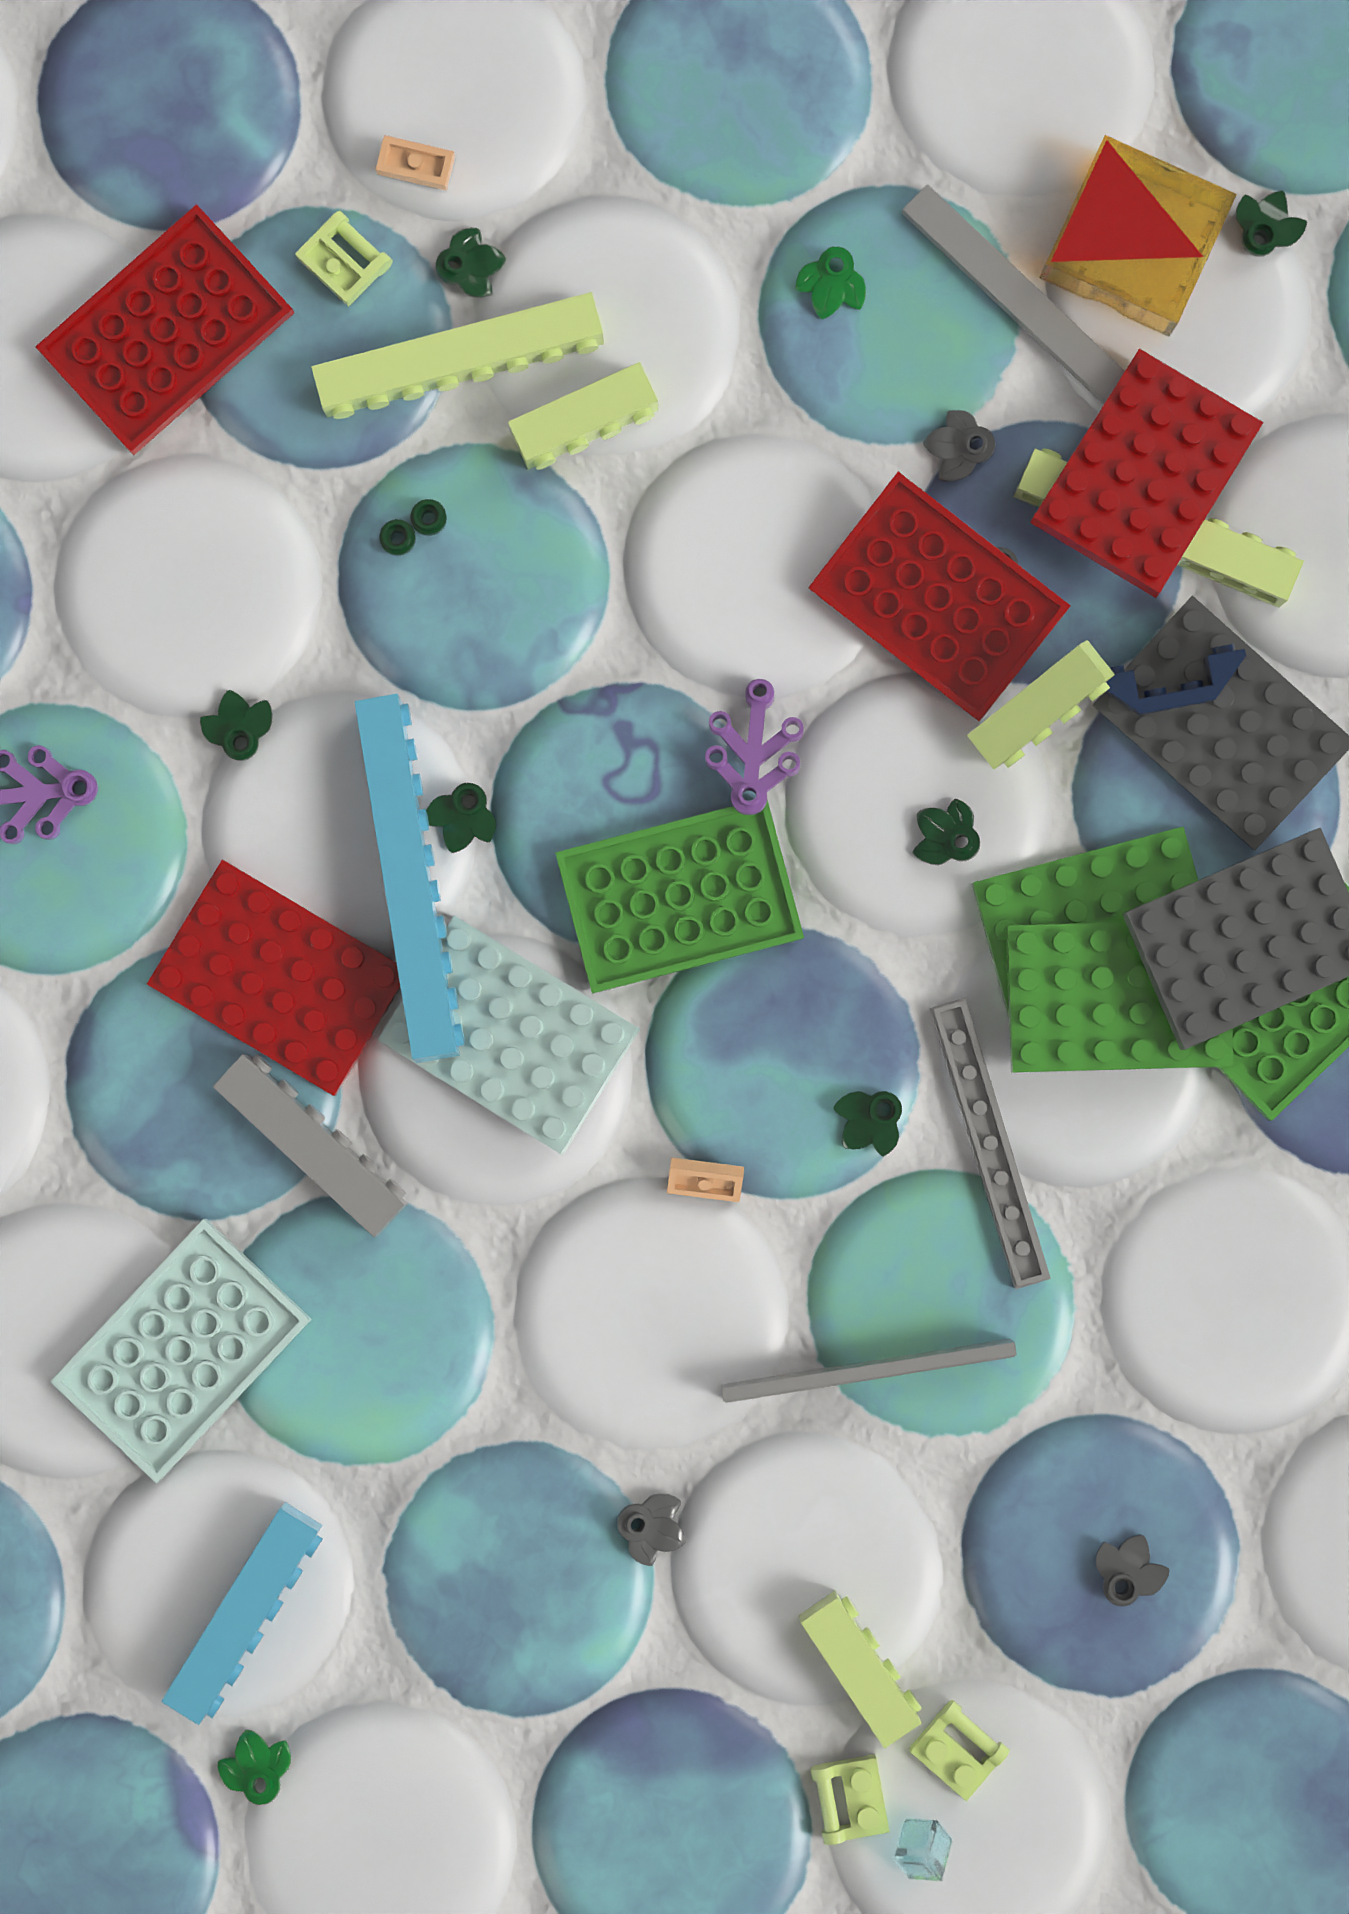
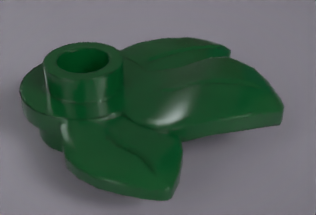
M1282 190L1266 196L1260 203L1251 196L1244 195L1236 208V220L1243 229L1242 245L1253 256H1266L1275 247H1290L1301 238L1306 230V220L1298 217H1288L1287 199ZM1254 235H1261L1265 243H1256Z
M466 228L453 235L449 249L443 250L438 255L435 263L436 272L443 282L450 285L458 284L464 293L476 298L492 295V286L488 277L494 275L503 267L506 257L496 247L481 244L480 229ZM448 262H456L460 265V268L453 269L449 266Z
M227 690L220 702L218 716L207 715L200 718L201 730L210 743L222 746L224 752L231 759L245 761L256 754L259 747V739L270 730L273 716L272 708L267 700L257 702L250 707L239 694L232 690ZM240 737L247 739V745L244 749H236L235 741Z
M474 783L460 784L453 790L451 795L436 797L426 809L429 826L443 827L444 842L450 853H456L465 849L474 837L490 843L495 834L496 820L494 815L486 808L487 797L485 792ZM467 795H472L476 799L475 805L471 808H466L462 804L463 798Z
M955 798L948 806L947 811L938 808H926L917 813L918 826L921 833L926 837L913 850V854L919 860L931 865H942L951 859L963 862L976 856L981 842L978 833L973 829V811L966 803ZM959 837H966L968 839L967 845L963 848L955 846V842Z
M855 1091L843 1096L836 1102L833 1107L834 1111L848 1120L842 1133V1145L845 1149H861L873 1144L875 1150L884 1157L896 1147L899 1140V1130L896 1123L902 1114V1105L896 1095L891 1092L880 1091L870 1096L864 1092ZM882 1102L890 1106L889 1114L884 1117L877 1113V1106Z

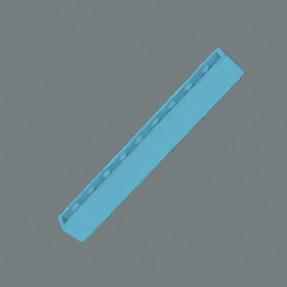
M398 693L357 700L354 702L412 1060L416 1063L460 1056L459 1046L465 1045L461 1023L455 1024L453 1010L459 1009L455 987L449 988L447 974L453 973L450 952H443L441 938L447 937L444 916H437L435 902L441 901L438 880L431 881L429 867L435 866V858L432 845H425L423 831L429 830V822L426 809L419 808L418 796L424 795L420 773L414 774L412 761L418 760L414 738L408 739L406 726L412 725L409 704H402Z

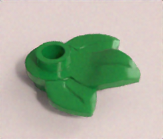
M835 246L826 249L821 254L819 261L808 263L802 267L796 279V290L812 292V304L820 319L831 316L843 302L858 310L863 307L865 302V281L854 270L853 257L845 248ZM833 258H839L843 262L841 271L833 272L830 269L829 262Z
M250 1729L245 1730L236 1744L235 1758H224L218 1761V1772L223 1783L232 1791L244 1792L245 1797L253 1804L265 1805L272 1802L279 1794L280 1778L287 1772L291 1764V1753L288 1743L284 1740L268 1747L259 1734ZM259 1778L264 1779L266 1782V1788L262 1793H259L255 1788L256 1781Z

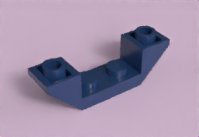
M1234 644L1212 648L1213 655H1208L1204 658L1209 686L1204 687L1203 680L1180 684L1181 691L1168 694L1166 687L1144 691L1145 698L1142 699L1138 697L1134 670L1125 672L1124 665L1110 667L1115 675L1106 682L1110 688L1105 693L1137 715L1212 702L1216 700L1246 657L1245 649L1235 650Z

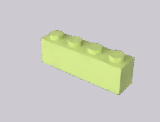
M638 362L508 421V425L527 469L536 467L537 470H540L555 463V457L566 452L573 455L585 450L589 446L588 442L599 437L606 440L618 435L622 431L621 427L632 422L635 425H639L649 421L655 416L654 412L658 411V399L641 363Z
M1087 640L1079 644L967 736L993 770L1003 763L1009 768L1025 756L1021 749L1032 741L1037 746L1053 733L1049 727L1060 719L1065 724L1081 711L1078 704L1086 697H1089L1093 702L1110 688L1106 682L1115 674Z
M833 1591L799 1615L800 1623L885 1749L922 1724L917 1714L922 1708L910 1690L903 1693L896 1681L901 1676L890 1659L882 1661L875 1651L880 1645L870 1629L867 1627L861 1630L854 1618L859 1613L848 1596L841 1599L837 1592Z

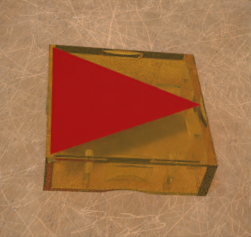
M1104 135L1039 278L1084 299L1106 304L1118 311L1122 316L1170 337L1184 312L1237 194Z

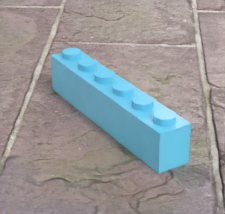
M287 1502L280 1507L161 1701L162 1703L197 1725H200L206 1715L213 1719L225 1699L219 1695L226 1683L233 1686L244 1668L239 1661L246 1651L252 1654L263 1638L264 1634L258 1630L265 1619L270 1622L273 1621L284 1603L278 1599L285 1587L292 1590L301 1576L303 1570L298 1565L304 1555L311 1558L323 1538L317 1535L323 1526L322 1524Z

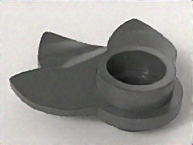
M964 410L948 411L946 416L947 427L933 430L923 441V445L931 454L943 459L939 472V479L942 481L951 482L968 477L974 470L976 463L987 461L995 451L996 442L993 434L988 429L978 426L974 416ZM974 439H982L983 445L977 450L971 449V442Z
M653 1494L642 1505H628L619 1513L617 1529L620 1535L628 1540L629 1553L636 1562L652 1566L658 1551H675L686 1543L683 1530L677 1522L672 1520L681 1505V1500L669 1494ZM635 1518H641V1526L635 1530L631 1529V1522Z
M1140 1534L1126 1539L1119 1549L1103 1542L1097 1552L1096 1568L1104 1578L1103 1593L1114 1605L1128 1606L1138 1596L1154 1595L1162 1588L1169 1576L1170 1570L1168 1567L1149 1563V1546L1144 1535ZM1120 1580L1126 1581V1590L1121 1593L1116 1592V1582Z

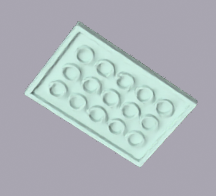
M453 916L446 928L447 937L441 938L443 952L449 951L452 961L453 973L447 974L449 988L455 987L459 1009L453 1010L455 1024L461 1023L465 1045L459 1046L460 1056L422 1063L414 1062L411 1055L403 999L379 1036L378 1041L563 1155L640 1028L458 917Z
M203 1219L50 1382L157 1484L312 1319L207 1219Z

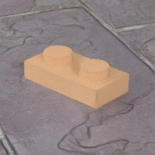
M384 135L376 172L377 175L447 191L455 154L454 151Z
M671 1157L667 1193L739 1202L744 1167Z

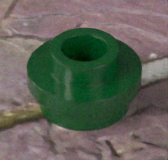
M433 499L419 501L413 507L410 515L414 529L425 536L438 534L444 529L447 522V514L444 507ZM426 513H433L436 518L433 523L426 524L423 522V516Z
M394 519L382 527L379 540L387 553L393 556H402L413 549L416 542V534L408 522ZM396 533H402L405 536L404 541L400 544L392 542V536Z

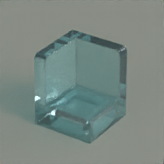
M906 1819L903 1823L893 1860L909 1879L942 1881L952 1845V1838L938 1820Z

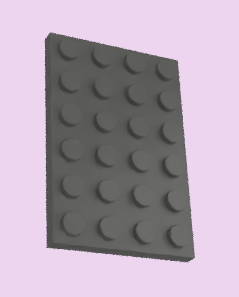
M1192 595L1124 670L1125 672L1134 670L1139 699L1145 698L1144 691L1166 687L1167 694L1181 691L1180 684L1203 680V686L1205 687L1209 686L1204 658L1208 655H1213L1212 648L1234 644L1235 650L1245 649L1246 657L1216 700L1137 715L1104 692L1092 706L1252 850H1256L1349 750V735Z
M1321 827L1122 913L1180 1050L1188 1049L1349 976V892Z

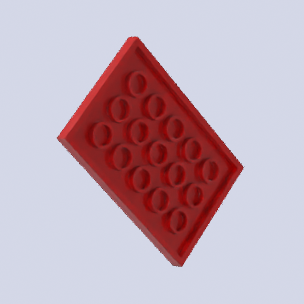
M196 204L35 347L134 456L294 314V310Z
M1139 348L1030 523L1154 598H1157L1264 422Z
M899 471L808 587L809 590L978 722H980L1071 607L1065 600Z
M223 859L147 982L148 986L333 1096H336L401 988L397 963Z

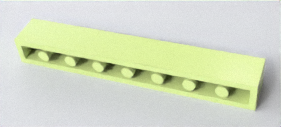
M589 292L311 367L321 405L327 418L333 416L335 419H343L352 416L355 413L354 410L368 407L370 410L381 409L388 406L389 401L399 398L407 401L415 400L424 396V392L438 388L439 391H449L457 388L459 383L471 379L474 382L486 381L493 378L494 373L508 370L509 373L520 372L527 369L529 364L543 361L545 364L554 363L563 359V355L576 351L578 354H588L596 351L599 345L604 344V337L593 294Z
M1044 448L1040 451L1034 449L1013 497L1040 507L1067 462L1061 460L1062 456L1053 450ZM1214 518L1204 520L1177 564L1178 566L1278 608L1288 601L1304 560L1296 558V553L1288 548L1281 546L1272 548L1263 544V540L1257 535L1247 532L1239 534L1229 530V525L1221 520Z

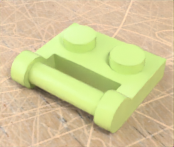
M337 211L295 255L307 269L349 307L378 276L383 275L390 268L393 260L385 252L380 253L348 223L349 218L341 211ZM340 234L370 264L363 269L331 238L334 235Z
M950 1700L909 1747V1750L967 1802L995 1767L999 1766L1006 1759L1010 1749L1002 1742L996 1743L961 1712L962 1707L954 1700ZM952 1723L987 1754L981 1762L944 1730L947 1725Z
M875 1754L818 1764L810 1768L812 1780L817 1782L825 1827L822 1830L823 1843L825 1845H835L845 1840L890 1832ZM842 1776L850 1824L839 1825L831 1782L833 1777Z

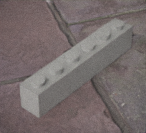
M242 1054L212 1087L373 1237L379 1236L408 1204L402 1198L406 1192L392 1179L385 1182L376 1173L379 1167L368 1156L362 1154L359 1158L349 1148L353 1143L340 1130L336 1129L334 1132H331L322 1123L326 1118L318 1109L311 1104L307 1107L302 1105L296 1099L299 1092L284 1079L278 1082L269 1074L272 1067L257 1054L253 1058L248 1054Z

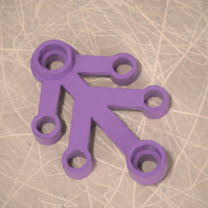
M765 679L751 681L745 690L746 702L751 707L747 743L731 726L730 716L726 712L716 711L709 718L711 732L720 736L745 764L744 779L727 762V752L721 746H711L706 751V764L710 769L716 770L732 788V805L739 813L744 815H754L762 811L767 803V792L787 776L796 775L800 769L798 755L793 752H785L779 757L778 766L759 779L760 766L790 742L800 740L803 736L804 728L800 719L789 717L782 723V730L762 745L765 710L770 708L774 702V688ZM761 687L766 690V694L762 697H757L753 694V691ZM717 719H724L727 722L723 728H717L713 723ZM789 725H796L799 731L796 734H789L786 728ZM714 753H719L723 756V759L718 763H714L710 760V756ZM787 759L795 761L796 766L792 769H786L782 763ZM746 791H753L756 797L751 801H746L742 795Z
M37 745L32 747L28 752V760L33 766L47 770L60 783L44 784L18 764L14 754L7 750H0V757L8 755L10 759L8 766L0 767V772L9 774L24 786L0 790V805L25 802L10 822H6L0 827V838L6 843L18 844L24 838V828L47 799L61 798L48 817L38 820L35 830L41 838L53 840L59 835L60 824L74 806L88 805L97 795L98 784L92 774L84 770L70 772L53 758L51 751L44 746ZM39 751H44L46 754V758L42 763H36L35 754ZM79 782H84L86 785L85 792L77 795L74 791L75 785ZM51 822L53 824L52 833L44 835L42 831L43 825ZM15 826L17 829L16 837L8 839L6 836L8 828Z

